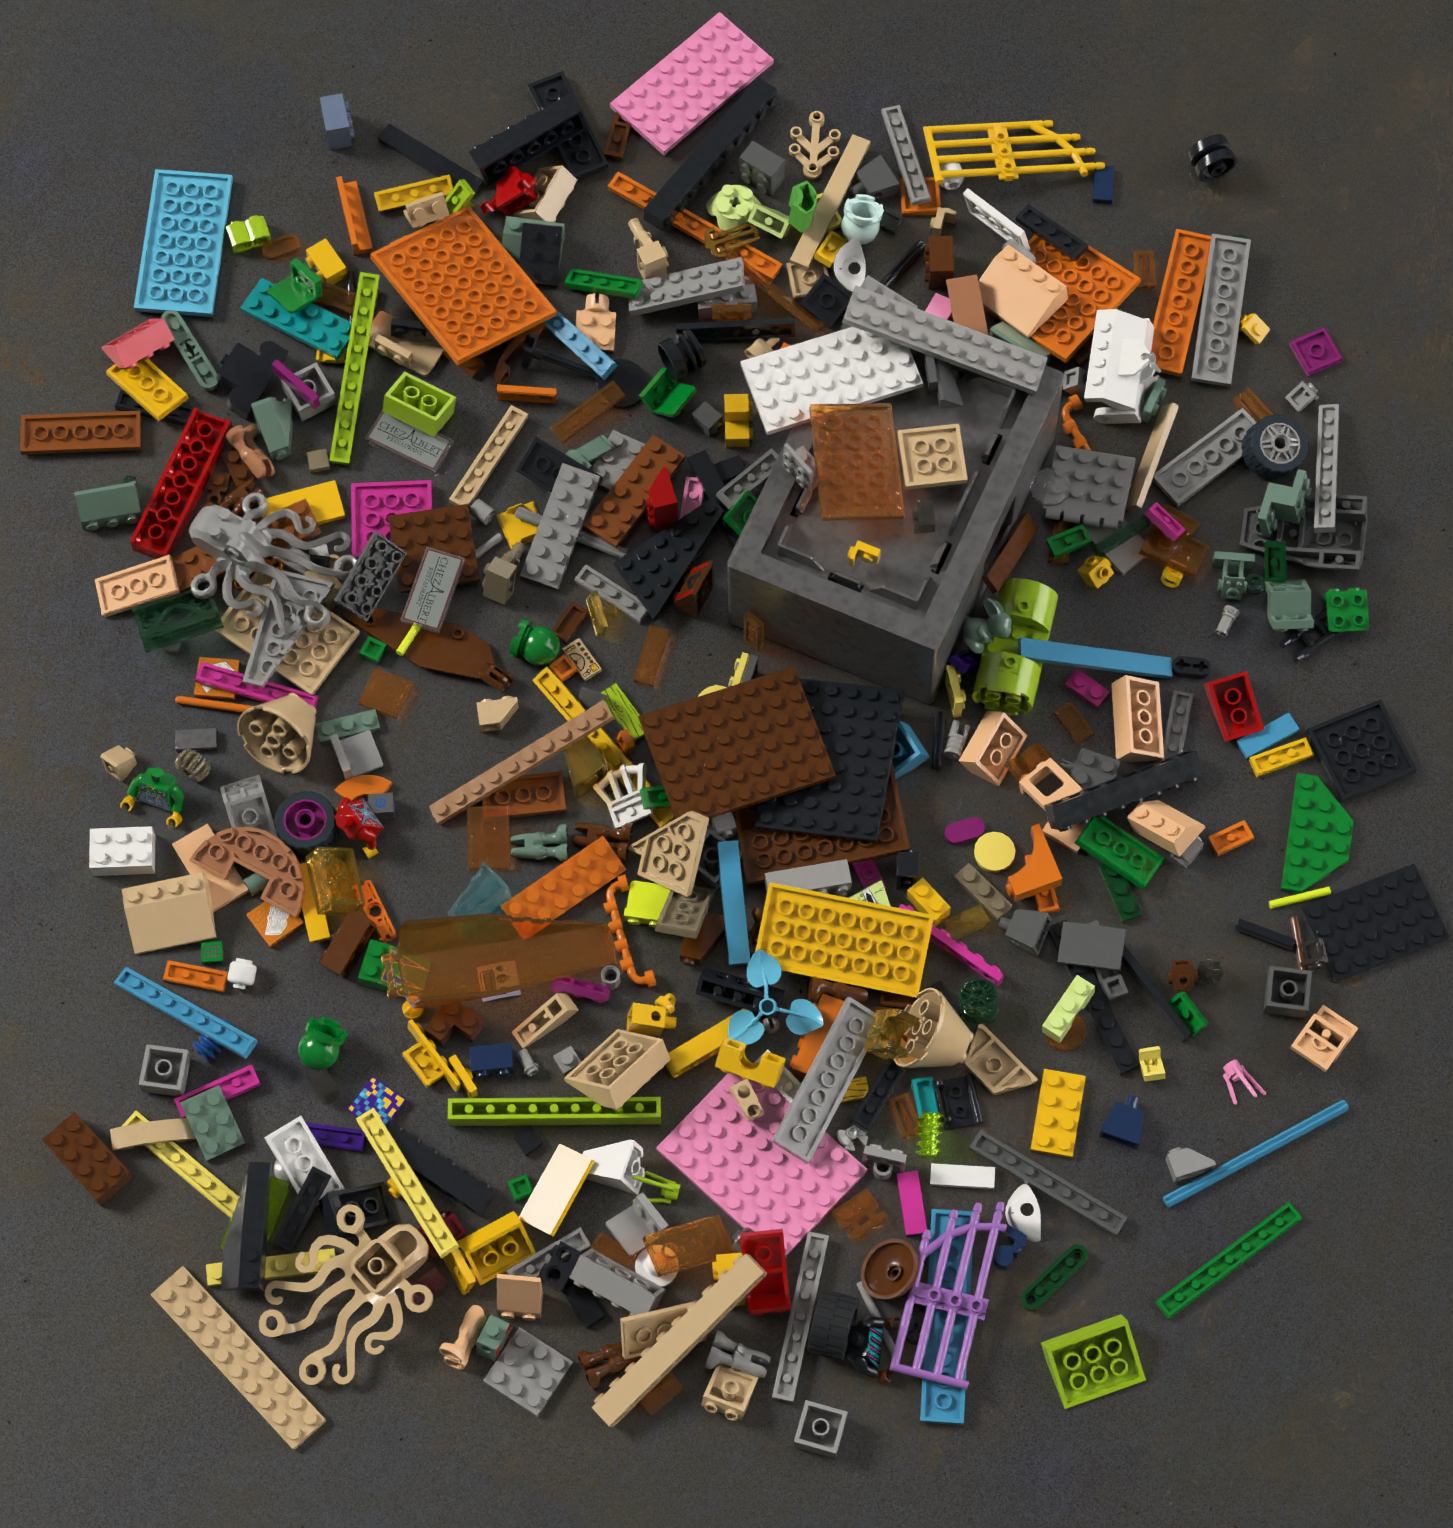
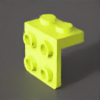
M632 881L630 883L627 908L624 910L625 921L633 925H640L642 923L655 927L671 889L656 883Z

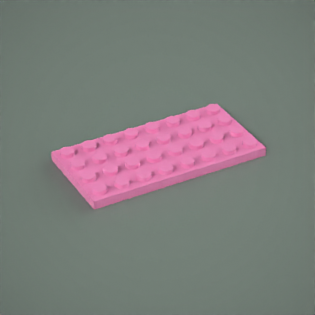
M719 12L610 103V108L615 113L617 112L624 121L627 120L633 129L661 154L665 155L773 64L774 59Z

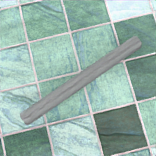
M518 507L515 513L516 518L539 526L543 516L522 507ZM581 531L577 540L579 543L618 558L628 554V549L619 545L615 549L597 536Z

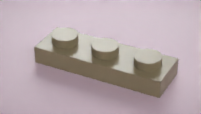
M970 863L954 876V880L997 921L1013 908V905Z

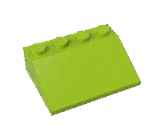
M1122 1314L1041 1342L1047 1365L1064 1409L1146 1381L1128 1320Z

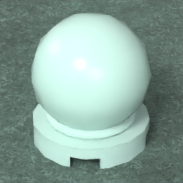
M857 194L853 199L848 198L844 206L845 215L841 222L843 236L848 241L858 238L861 245L873 241L880 229L879 222L884 212L883 205L875 202L874 197L865 194Z

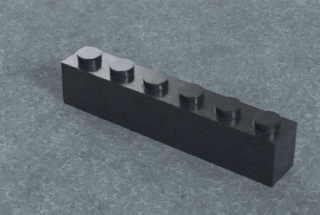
M388 1122L386 1128L414 1174L480 1217L494 1197L491 1190L492 1187L484 1181L480 1183L475 1180V1176L468 1170L464 1169L462 1171L457 1168V1164L450 1158L445 1160L439 1156L440 1153L431 1146L427 1148L422 1145V1140L415 1135L410 1137L404 1133L405 1129L396 1123L392 1125Z

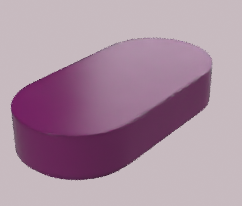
M977 817L958 821L946 827L944 836L946 841L952 845L965 843L980 838L984 834L985 824Z

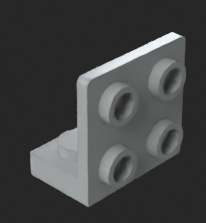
M788 443L784 445L783 466L788 473L792 472L795 475L796 481L802 488L805 487L810 492L829 478V474L803 445L795 451Z
M370 730L339 740L337 734L329 736L345 781L384 766Z
M643 1192L636 1196L632 1206L611 1218L605 1224L630 1257L663 1237L668 1228L666 1221Z

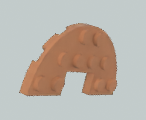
M252 827L225 829L205 840L191 856L190 862L224 880H227L235 862L269 879L260 899L294 917L299 916L305 894L302 868L291 848L274 834Z

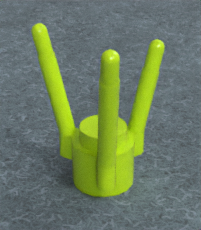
M645 1171V1174L660 1182L633 1175L635 1180L662 1188L661 1195L665 1197L648 1198L651 1203L671 1204V1200L677 1201L680 1184H676L674 1181L667 1180L649 1171Z

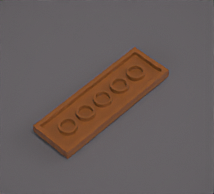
M141 411L21 415V455L141 450Z
M652 435L583 524V528L617 549L647 510L646 499L649 498L648 490L661 469L667 467L671 479L686 459V455Z

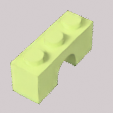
M1077 975L1043 1023L1042 1032L1058 1043H1061L1072 1027V1022L1077 1013L1085 1008L1094 995L1095 986Z

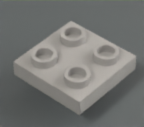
M865 1145L862 1165L873 1167L874 1177L880 1181H885L891 1177L892 1172L902 1173L905 1171L907 1155L897 1149L888 1151L882 1149L879 1145ZM885 1165L889 1170L883 1173L879 1172L877 1167Z

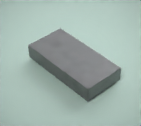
M217 729L175 730L176 752H182L186 748L195 751L217 750Z

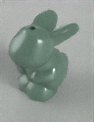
M983 599V607L988 615V619L967 617L963 622V639L976 654H981L984 651V644H991L994 637L1004 639L1009 637L1011 633L1012 620L1008 614L1004 613V608L996 600Z

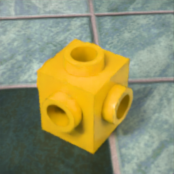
M1097 555L1087 558L1085 563L1077 570L1084 583L1096 589L1105 584L1114 574L1110 567V561L1106 557Z

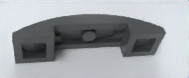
M1098 920L1087 923L1100 926ZM1092 968L1108 1000L1128 994L1124 980L1118 971Z

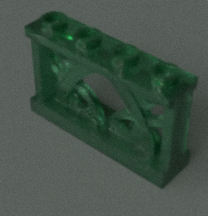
M209 584L198 587V589L203 591L209 587ZM191 590L132 609L146 653L224 627L214 597L199 599L193 595ZM181 612L189 613L183 619L174 622L166 621L172 615Z

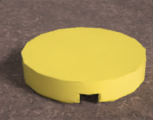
M990 832L981 836L976 842L974 857L980 868L987 872L998 873L1011 866L1016 850L1014 843L1008 836L999 832Z

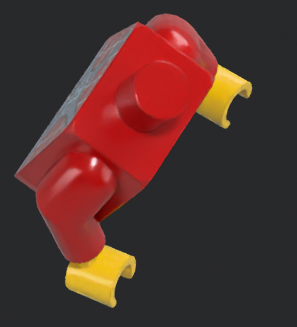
M347 797L343 798L335 810L337 813L335 815L336 824L344 830L350 839L366 842V847L363 850L370 859L378 854L376 836L384 827L363 798L352 802Z

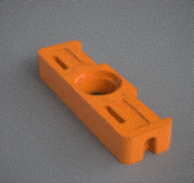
M367 880L362 886L360 884L356 885L354 890L360 898L367 918L377 925L375 931L379 942L386 943L396 938V931L372 882ZM373 907H378L381 909V913L379 916L373 917L370 915V910Z

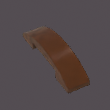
M543 322L519 334L507 346L496 366L494 376L495 388H497V384L503 385L511 376L509 365L528 345L531 333L538 335L537 345L548 333L546 323Z

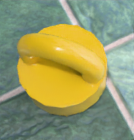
M1165 567L1161 575V582L1166 587L1176 588L1183 578V573L1176 568Z
M668 993L665 996H659L655 1000V1006L666 1008L665 1016H670L675 1011L676 999L673 994Z
M415 998L406 1000L402 1007L404 1016L409 1020L419 1019L424 1012L423 1004Z

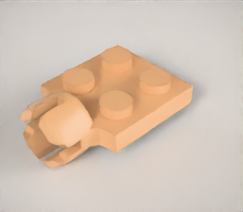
M595 294L587 295L585 309L577 310L576 328L603 352H614L617 314L616 312L609 311L608 296L599 294V303H596Z

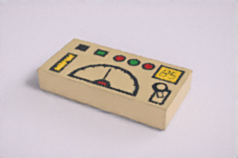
M580 638L562 648L563 653L577 667L579 675L585 682L602 672L601 667Z

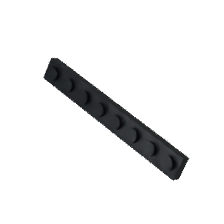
M1063 921L1051 925L1048 931L1058 953ZM1064 964L1072 981L1078 975L1095 986V993L1085 1007L1119 1075L1121 1076L1139 1068V1063L1091 967Z

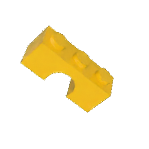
M728 1037L722 1042L715 1067L720 1068L725 1073L737 1074L744 1080L748 1079V1081L759 1082L763 1087L775 1088L780 1081L786 1058L766 1051L761 1057L760 1063H752L745 1056L747 1044Z

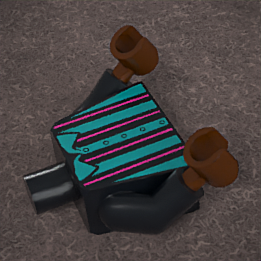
M867 1316L861 1319L857 1325L850 1326L847 1337V1356L853 1362L858 1373L871 1378L877 1377L881 1384L892 1382V1380L887 1379L886 1375L894 1374L893 1371L889 1369L878 1371L884 1333L882 1328L885 1327L889 1331L899 1330V1328L893 1327V1321H900V1319L891 1317L884 1320L881 1317Z

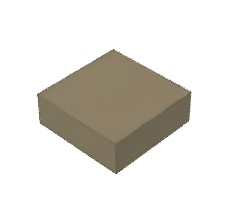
M326 449L307 452L311 473L330 469Z

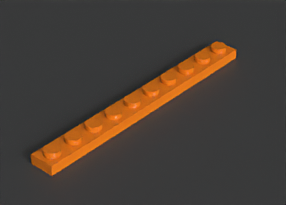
M620 172L616 173L607 186L609 191L643 210L657 194ZM686 209L675 216V220L671 225L703 244L706 243L704 233L707 229L714 227L715 233L722 230ZM731 242L715 246V250H717L718 247H724V245L731 244ZM748 244L726 253L730 259L742 257L744 267L773 282L783 267V264Z

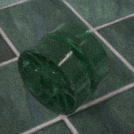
M985 978L970 979L962 985L959 994L961 1014L964 1019L973 1024H985L995 1019L999 1012L996 985Z

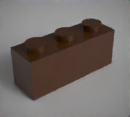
M352 909L343 916L341 927L332 935L331 944L328 949L323 951L320 957V964L325 969L344 979L347 978L377 926L371 919Z

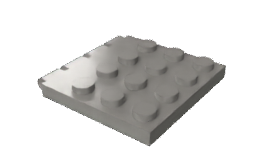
M1056 445L1043 505V512H1046L1045 518L1060 520V516L1064 515L1063 521L1078 524L1080 523V518H1084V525L1099 527L1100 521L1104 522L1103 528L1117 530L1118 524H1123L1136 458Z

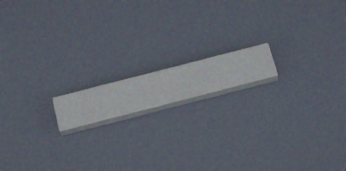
M897 105L881 109L911 205L916 206L930 203L931 197L901 106Z

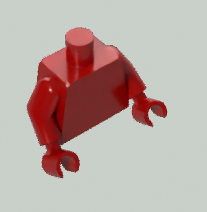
M515 166L508 167L506 170L507 175L497 181L494 199L482 203L479 206L484 215L496 209L507 216L512 215L537 200L533 188L537 183L536 179L528 173H523Z

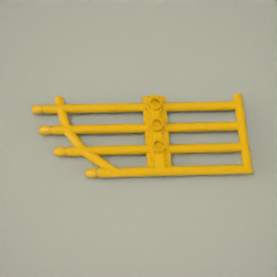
M1051 120L923 127L937 185L943 184L944 178L998 176L999 180L1012 181L1019 178L1018 174L1079 171L1082 177H1086L1090 170L1105 169V163H1084L1080 156L1094 155L1096 153L1095 148L1072 147L1068 142L1080 140V134H1056L1046 129L1053 127V121ZM1030 129L1041 135L1009 137L1007 130ZM987 131L989 138L934 141L932 134ZM1056 142L1063 149L1012 152L1011 145ZM991 146L993 153L937 156L936 149ZM1072 157L1075 164L1016 167L1015 159ZM995 161L996 168L941 171L939 164Z

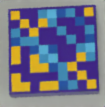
M372 1076L347 1108V1111L357 1118L374 1108L386 1126L388 1122L391 1123L407 1101Z

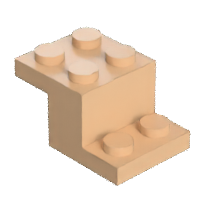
M1322 1005L1317 1014L1314 1013L1290 1049L1326 1072L1331 1064L1335 1063L1358 1028L1325 1005Z

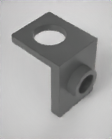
M582 687L578 701L587 710L602 700L606 702L608 695Z

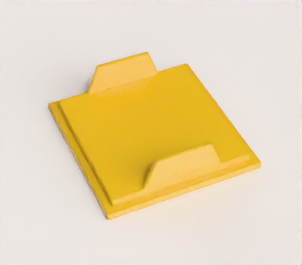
M533 501L524 505L520 503L512 506L506 512L496 515L510 549L513 548L516 542H521L525 545L534 540L538 526L515 517L518 507L538 513Z

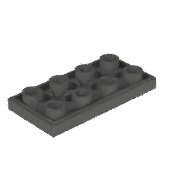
M374 531L334 601L364 622H367L407 552L380 533Z

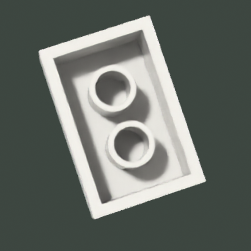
M152 826L90 829L89 869L92 875L155 874V833Z

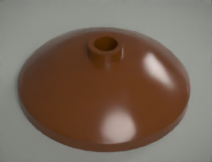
M897 1238L884 1240L874 1246L865 1257L861 1268V1281L866 1292L872 1297L883 1301L893 1300L904 1295L913 1286L919 1273L920 1260L916 1249L907 1241Z

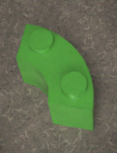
M807 180L793 186L789 201L791 211L788 223L801 233L812 224L817 204V193Z

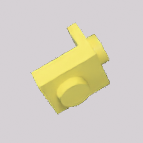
M1160 1047L1140 1049L1139 1065L1144 1082L1165 1079Z

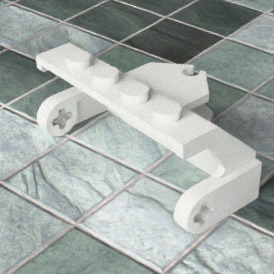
M1117 309L1097 310L1084 399L1086 402H1103L1111 407L1097 408L1094 413L1095 421L1103 424L1141 423L1145 392L1156 383L1159 375L1153 377L1154 372H1161L1160 368L1155 364L1156 355L1151 352L1154 326L1149 318H1140Z

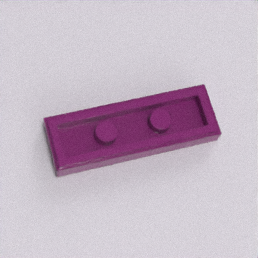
M276 359L272 363L273 372L315 410L320 406L319 395L279 360Z

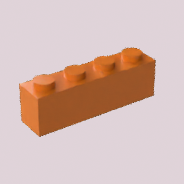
M822 993L821 998L814 1002V1005L822 1015L824 1024L822 1027L806 1034L805 1037H800L797 1048H800L798 1055H793L790 1062L793 1075L805 1078L844 1003L843 1000Z

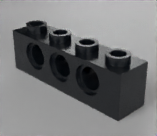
M705 967L700 974L695 994L760 1012L759 1003L764 999V985L756 988L749 983L748 979ZM768 985L769 998L774 999L777 1007L781 1008L785 990ZM775 1011V1013L769 1016L776 1017L779 1011Z

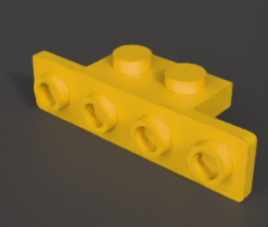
M412 1019L409 1020L408 1030L418 1043L402 1053L404 1059L426 1088L444 1077L453 1090L458 1092L461 1082L458 1074L455 1071L451 1072L446 1058L443 1055L439 1056L431 1039L427 1040L424 1036V1030L419 1023L415 1024Z

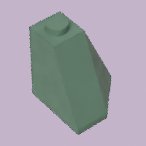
M268 397L252 403L254 418L271 460L284 459L287 455L291 454L294 416L291 399L284 398L283 401H277L276 397Z

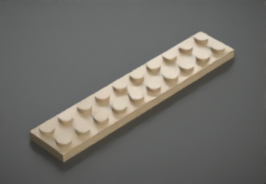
M184 1266L150 1294L293 1451L326 1422V1419Z

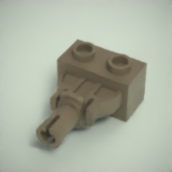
M516 542L511 551L504 553L501 559L495 556L491 563L488 562L484 569L486 576L482 583V587H484L483 596L503 605L506 604L514 591L516 570L520 563L519 559L526 549L523 543Z

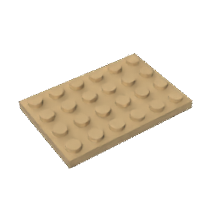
M256 571L250 581L253 584L270 588L273 577ZM243 589L235 600L240 602L258 599L265 606L267 597L253 594ZM251 605L244 609L229 607L213 630L250 655L262 614L258 617L246 615L247 610L251 612L258 609L256 605ZM317 611L312 617V620H320L323 616V613ZM329 611L331 618L326 626L317 629L308 625L305 627L275 670L277 674L310 695L315 694L360 634L358 629Z

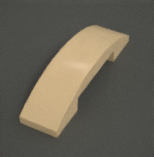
M187 1118L150 1121L110 1129L113 1151L163 1142L197 1140Z

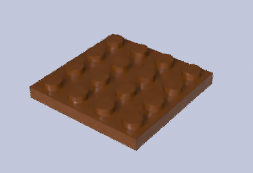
M468 504L388 516L392 543L407 552L396 571L400 594L413 592L428 549L462 559L453 586L480 582Z

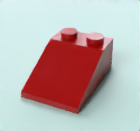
M1247 671L1204 684L1209 704L1225 742L1264 730Z

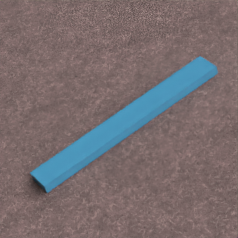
M1028 638L1018 639V655L1036 662L1165 679L1172 677V658Z
M128 967L124 968L114 982V985L245 1059L258 1043L257 1039Z

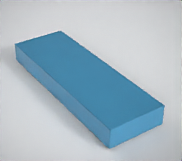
M1290 713L1263 726L1264 730L1246 735L1236 741L1246 760L1299 732L1300 729Z

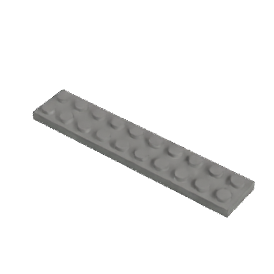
M857 285L854 287L842 320L844 324L1035 395L1048 359L1042 355Z

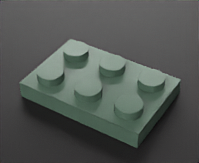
M219 1085L180 1103L206 1161L245 1144Z

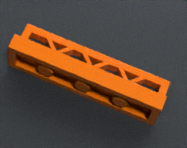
M342 176L336 177L354 256L373 252L357 181L343 184Z

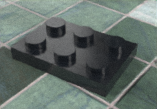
M523 222L519 266L533 283L557 286L563 226Z

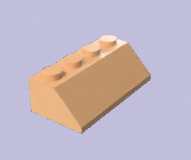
M1125 675L1111 683L1116 760L1137 763L1164 759L1159 682Z

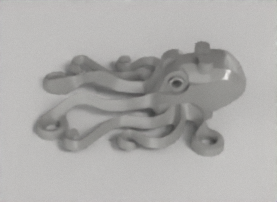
M251 493L244 498L242 509L245 515L243 518L230 512L229 509L218 505L206 506L200 510L191 523L189 534L193 543L214 557L217 562L213 564L208 573L199 574L192 580L191 591L195 597L207 599L213 596L218 586L216 576L220 571L224 570L226 574L222 584L223 599L228 606L235 609H244L251 605H256L258 607L256 611H246V615L249 617H258L264 611V605L258 599L240 602L234 600L232 581L236 580L246 591L266 596L272 601L280 630L285 633L296 631L300 625L299 616L292 614L291 619L294 623L292 626L287 627L284 622L279 595L269 587L256 585L250 581L251 573L258 571L277 579L285 595L292 602L306 609L304 619L308 626L317 629L328 624L331 618L329 610L321 603L298 595L286 574L267 564L264 558L276 556L289 559L303 565L312 572L346 580L350 571H342V567L345 563H352L354 566L357 561L355 556H341L336 560L334 568L330 569L316 565L297 552L273 546L271 541L275 538H280L292 547L308 550L337 538H343L344 543L342 545L334 546L336 552L346 550L351 543L350 536L347 533L338 531L306 542L298 539L286 530L267 528L275 520L288 517L292 519L296 530L300 534H309L314 531L316 522L313 518L306 516L305 521L309 522L310 526L303 528L300 516L290 509L277 510L256 524L252 519L255 520L263 516L268 510V501L260 493ZM259 501L261 503L258 508L250 509L251 502ZM202 582L210 583L207 589L203 591L198 589V585ZM314 612H322L323 616L320 620H312L311 616Z

